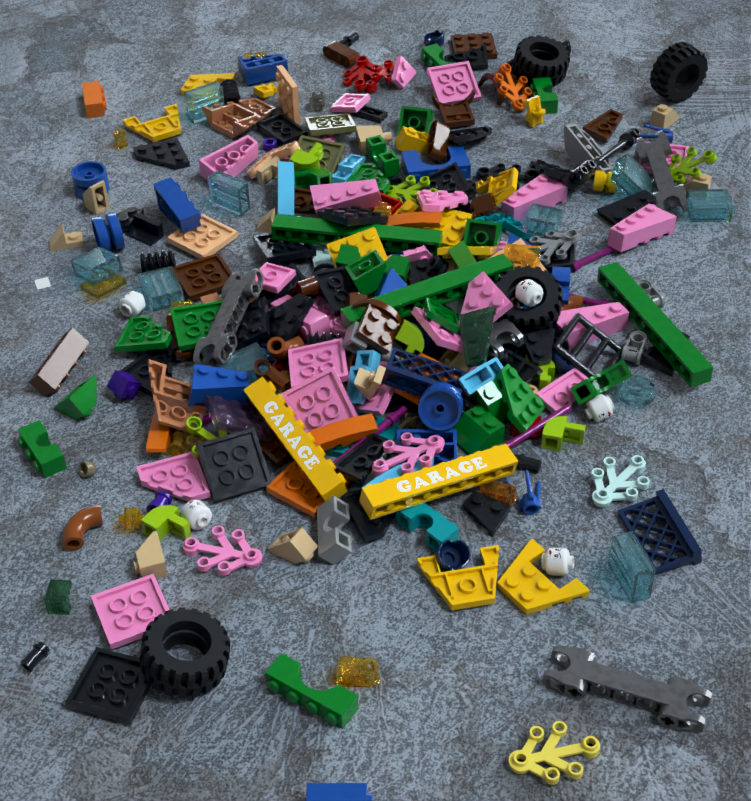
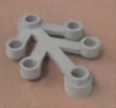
M570 229L565 233L550 230L545 234L546 239L533 236L529 241L530 244L539 248L540 252L545 251L539 260L542 265H548L551 262L550 256L558 246L562 245L556 251V257L559 260H563L567 257L566 251L571 245L580 241L581 235L575 229Z

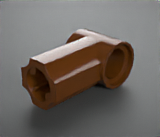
M258 359L254 363L253 368L258 379L263 376L267 383L271 381L280 394L288 387L290 380L270 365L268 360ZM260 366L268 368L265 373L258 372Z

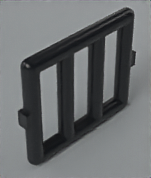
M576 313L570 322L561 329L560 336L552 345L554 351L588 378L595 375L591 368L607 345L616 353L606 368L619 362L623 350L619 344L580 313ZM579 322L587 330L569 353L562 347V344ZM592 334H594L602 341L584 365L576 357Z

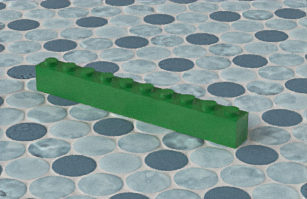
M276 214L271 225L272 239L279 241L326 245L375 227L383 248L387 252L403 253L406 250L425 246L435 256L437 255V248L443 245V231L381 224L347 226L320 218Z
M502 253L371 299L387 303L400 314L401 318L412 315L411 311L414 307L423 309L425 297H429L439 304L466 296L469 282L483 271L495 283L500 275H505V271L509 269L514 270V264ZM353 305L341 309V323L346 330L355 321L360 322L366 307L354 309Z
M618 262L599 267L597 282L615 302H620L629 311V318L646 334L648 340L691 388L710 382L713 372L712 364L693 346L691 341L672 323L671 319L663 313L662 309L653 302L652 298L630 277L626 270Z

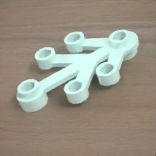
M633 456L629 460V466L617 477L614 469L615 459L612 457L604 458L603 468L606 469L609 485L604 488L602 481L604 471L601 468H594L592 470L591 478L594 480L596 490L592 493V500L597 507L605 508L612 501L618 500L635 501L638 496L637 489H648L650 480L646 476L638 477L637 481H626L633 473L640 474L645 470L646 462L642 456ZM626 489V492L614 493L616 490Z

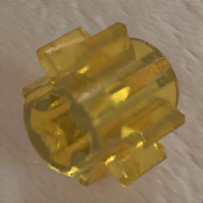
M379 202V205L374 206V211H380L382 215L390 216L392 215V206H388L387 202Z
M124 508V514H119V524H124V529H140L141 519L145 514L140 513V508Z

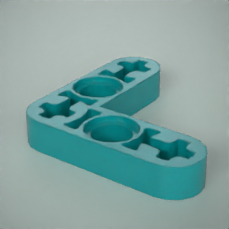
M495 213L475 218L476 220L501 223L503 229L523 240L530 239L535 234L533 229L505 213Z

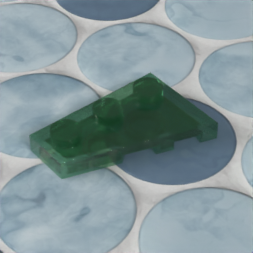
M495 305L459 315L465 364L468 368L487 362L490 346L489 339L494 325L493 318L497 310Z

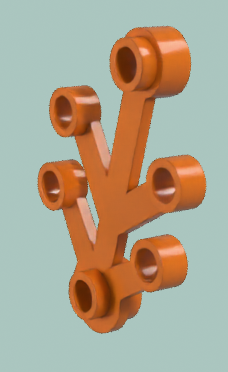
M504 63L498 69L499 73L494 76L493 80L501 85L498 93L512 102L511 107L515 111L520 112L525 109L523 101L530 97L532 90L526 87L522 91V96L519 97L518 92L522 86L526 85L528 79L525 76H521L515 86L510 74L511 66L508 63Z

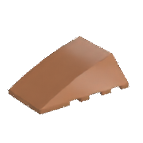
M257 98L238 100V103L227 102L224 106L213 104V107L208 108L206 105L202 106V110L212 129L233 139L257 126L258 122L268 118L276 111V107Z
M148 359L157 423L188 432L185 428L187 419L196 416L202 421L209 405L195 403L194 406H188L190 384L165 376L167 365Z

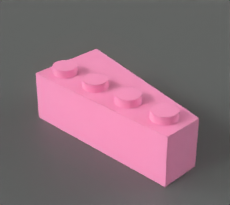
M246 135L200 159V175L220 191L258 158V142L249 135Z
M542 173L502 201L501 213L508 214L518 221L529 218L532 213L538 214L543 212V209L546 207L552 208L558 202H567L568 187L564 183Z
M376 179L310 186L316 214L317 210H324L325 207L338 209L339 206L350 209L351 206H360L362 209L383 204Z
M647 204L610 228L607 245L623 252L637 247L638 243L645 244L650 242L652 238H662L663 234L671 235L674 232L677 216L653 204Z
M286 295L278 300L271 302V309L277 307L278 305L284 303L292 297L290 295ZM312 307L294 336H300L305 346L307 345L310 330L312 336H314L316 331L321 336L324 331L326 337H329L331 332L328 316Z
M620 302L563 310L557 323L553 325L555 332H559L570 322L576 313H580L608 336L627 329L629 311ZM579 322L567 337L569 349L575 347L587 330ZM592 334L587 343L599 338Z

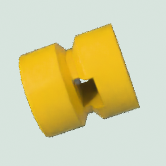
M596 170L593 191L602 192L606 190L607 193H616L618 172L609 171L606 174L605 171Z

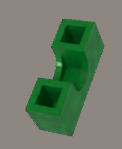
M550 77L532 78V84H530L532 97L540 96L541 108L546 110L545 114L557 113L558 98L556 92L552 93L553 84Z
M381 135L366 138V155L377 166V169L384 174V177L390 178L399 175V158L393 150L387 152L386 142Z
M40 420L17 429L19 433V438H17L18 444L21 449L25 448L28 460H33V466L37 473L41 472L43 477L47 478L67 469L64 455L56 443L50 444L47 430Z

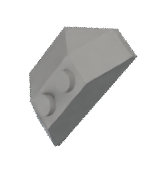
M576 123L564 126L565 151L578 166L584 161L596 159L604 153L595 140L584 130L580 129ZM609 158L603 161L597 168V170L605 172L613 169Z

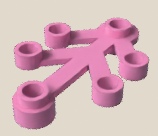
M406 432L401 435V442L405 446L395 445L394 441L387 440L383 443L384 452L388 454H401L386 461L383 459L374 461L372 465L373 474L377 477L388 471L390 467L406 460L408 461L401 465L402 474L412 473L418 458L421 467H430L434 454L440 453L445 445L444 439L436 435L430 436L427 439L414 438L411 433ZM411 444L419 445L418 447H407Z
M220 525L212 528V535L222 547L200 543L194 537L187 538L183 543L184 553L189 557H194L200 552L217 555L210 559L207 557L198 559V569L202 572H206L211 567L218 565L219 574L226 576L231 571L242 566L250 569L257 568L263 559L261 551L251 548L246 542L244 531L241 529L232 532V540L240 546L242 551L234 550L225 536L224 527ZM231 558L237 559L231 563L227 561Z

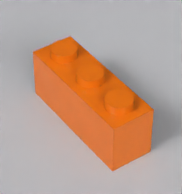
M99 81L82 83L87 118L105 116L104 110H107L103 86H100Z

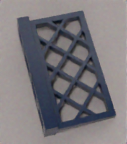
M393 347L381 383L422 397L423 392L430 385L437 382L451 384L462 393V387L458 382L459 378L454 379L451 375L453 374L461 378L466 374V371ZM395 355L403 357V360H398ZM414 362L420 363L422 366H417ZM409 364L411 368L406 369L404 365ZM433 368L440 370V372L436 373ZM427 370L429 374L424 375L422 371ZM445 376L448 381H443L440 377Z
M664 489L656 491V496L618 510L619 517L654 576L690 562L693 565L702 563L701 548ZM655 505L657 510L655 513L645 511L646 507ZM630 513L638 514L636 520L628 519L625 515ZM642 516L652 518L650 524L642 523L640 519ZM655 521H663L666 525L664 528L654 526ZM636 528L647 529L645 536L636 534ZM650 532L661 533L659 540L650 538ZM665 535L674 537V544L663 541ZM645 543L655 544L654 551L645 549ZM660 546L671 549L669 555L658 553ZM675 550L685 554V557L680 559L672 556ZM655 558L665 560V564L655 567L653 561Z

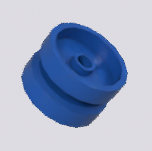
M87 161L73 167L71 175L75 194L83 199V193L90 186L102 180L105 181L108 193L110 188L106 166L103 163Z
M115 212L106 214L105 222L100 216L91 218L93 233L101 254L110 252L111 244L115 250L125 248L122 228Z
M442 382L430 385L423 392L418 404V414L421 421L427 427L438 431L452 428L459 421L463 410V398L460 391L455 386Z

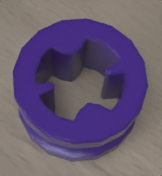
M267 138L263 140L264 151L269 152L276 149V139Z

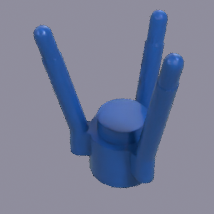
M644 124V127L657 131L662 130L668 137L669 143H672L673 132L670 129ZM640 134L642 138H658V135Z
M525 470L528 493H525L521 500L509 481L505 480L507 488L518 504L519 511L523 510L525 514H535L541 509V482L537 481L535 496L532 493L528 470Z

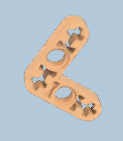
M297 141L269 151L247 171V174L251 179L257 177V169L276 155L279 156V159L292 155L297 148L300 149Z

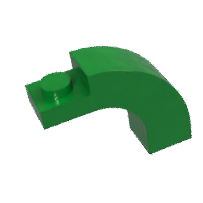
M307 169L294 171V187L310 189L311 185L333 183L331 172L327 170Z
M621 360L576 384L570 390L578 404L581 405L632 377V374L625 361Z

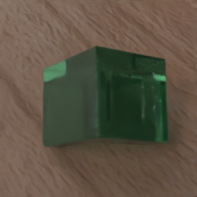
M50 579L44 598L48 614L70 615L71 604L69 594L72 587L70 580Z

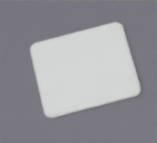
M48 277L35 280L37 289L51 286Z

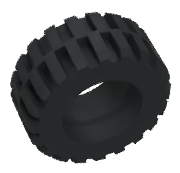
M540 35L536 37L530 36L518 43L512 65L515 74L519 78L525 76L530 84H532V78L550 77L553 86L561 83L566 76L570 63V54L567 48L561 42H557L556 39H550L547 36L541 37Z
M678 42L675 45L668 46V49L662 51V54L657 57L656 63L652 66L653 70L650 72L651 87L669 102L676 103L690 98L694 92H697L699 86L703 84V79L706 78L708 62L705 54L687 42Z
M525 265V267L517 266L514 267V270L509 269L505 271V275H500L495 285L509 300L516 296V286L521 281L530 279L543 288V304L534 309H522L514 305V307L498 318L496 322L507 319L515 325L521 334L553 328L561 314L563 299L562 288L557 283L558 280L555 276H550V272L547 270L542 271L537 266L535 268H532L531 265Z
M185 607L178 608L177 611L171 609L165 611V615L159 614L156 616L154 621L147 625L141 643L140 668L149 684L154 683L153 688L159 692L163 690L165 695L171 697L172 695H178V698H186V696H191V698L198 697L201 692L206 694L211 691L212 687H217L226 673L231 644L227 630L224 626H220L221 622L215 617L212 619L211 615L205 611L201 613L195 608L185 610ZM185 644L196 647L204 656L197 660L183 661L172 657L166 649L174 645Z

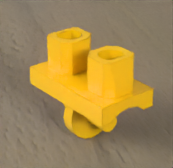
M540 96L524 100L523 107L527 108L525 120L529 122V127L543 123V115L546 113V110L541 108Z

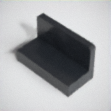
M139 212L133 215L135 226L126 232L127 236L149 246H152L164 237L162 223Z

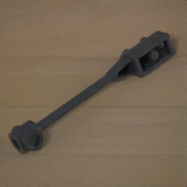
M630 128L620 136L615 146L596 159L584 161L570 171L562 181L573 192L596 173L597 168L603 161L621 148L627 150L636 144L637 138L641 137L640 131L637 128Z

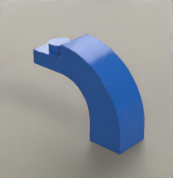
M552 266L551 276H555L558 280L557 283L562 288V304L568 305L570 267Z

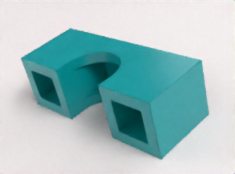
M426 503L396 512V522L410 533L417 528H428L426 530V545L435 552L440 544L446 540H459V528L457 525L447 520L440 512L433 510Z

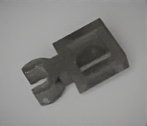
M322 91L318 95L312 92L310 110H325V97H323Z

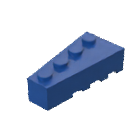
M169 177L153 184L159 210H164V215H168L171 222L174 221L175 226L182 233L201 226L200 211L194 208L193 202L188 200L185 191H181L178 182Z

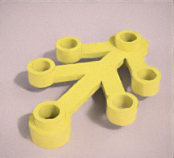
M556 721L552 726V734L541 752L532 753L536 744L543 740L544 730L540 726H533L530 729L529 739L523 749L512 752L508 763L513 772L517 774H525L529 771L545 779L548 784L555 785L559 782V770L567 773L572 779H580L583 775L582 764L579 762L568 763L560 758L576 754H582L585 758L589 759L595 758L599 754L600 743L595 737L587 736L582 739L581 743L555 748L559 740L567 732V725L563 721ZM556 728H562L563 731H558ZM533 733H539L540 736H534ZM545 762L553 767L545 769L536 763ZM572 769H578L580 772L575 773ZM554 774L556 777L550 778L548 775Z

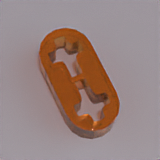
M497 481L480 485L481 494L504 503L513 504L518 499L516 487Z

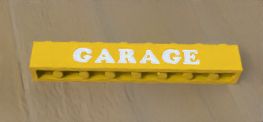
M262 376L243 389L251 403L325 502L333 495L339 498L348 492L344 485L347 483L341 472L337 474L334 471L336 466L330 458L328 460L324 458L326 455L320 445L315 446L316 440L310 432L305 433L304 429L306 427L300 419L295 420L296 414L290 406L286 408L284 405L286 401L280 393L276 395L275 391L277 389L271 381L267 383Z
M507 444L493 446L484 451H477L464 457L460 456L454 460L441 462L432 467H424L419 471L405 473L402 476L386 479L377 484H369L362 488L359 501L370 520L513 475L518 460Z

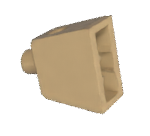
M379 125L356 126V141L360 154H366V138L381 135L385 142L392 141V133H383Z

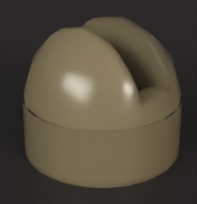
M91 461L80 462L79 473L82 477H90L95 474L96 465Z

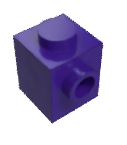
M115 370L107 387L115 393V397L121 400H125V398L133 400L142 383L128 372Z

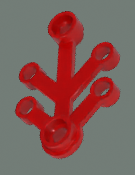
M367 56L358 57L356 65L344 72V86H351L352 80L358 77V80L354 81L353 84L357 92H363L366 88L364 75L371 77L374 82L380 80V65L370 63Z
M386 60L380 66V79L384 77L387 83L392 82L394 61ZM364 75L365 81L371 79V77ZM367 81L366 92H376L378 81Z

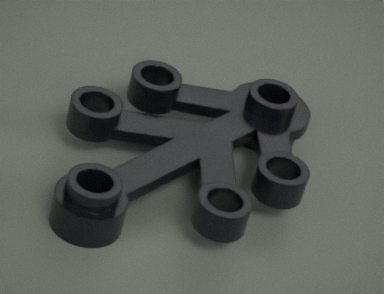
M499 163L490 169L481 167L476 172V178L482 181H487L489 176L495 178L499 176L500 172L505 171V164ZM514 164L510 167H515L518 170V180H526L527 183L538 176V172L535 170H528L525 172V175L519 174L521 173V166L519 164Z

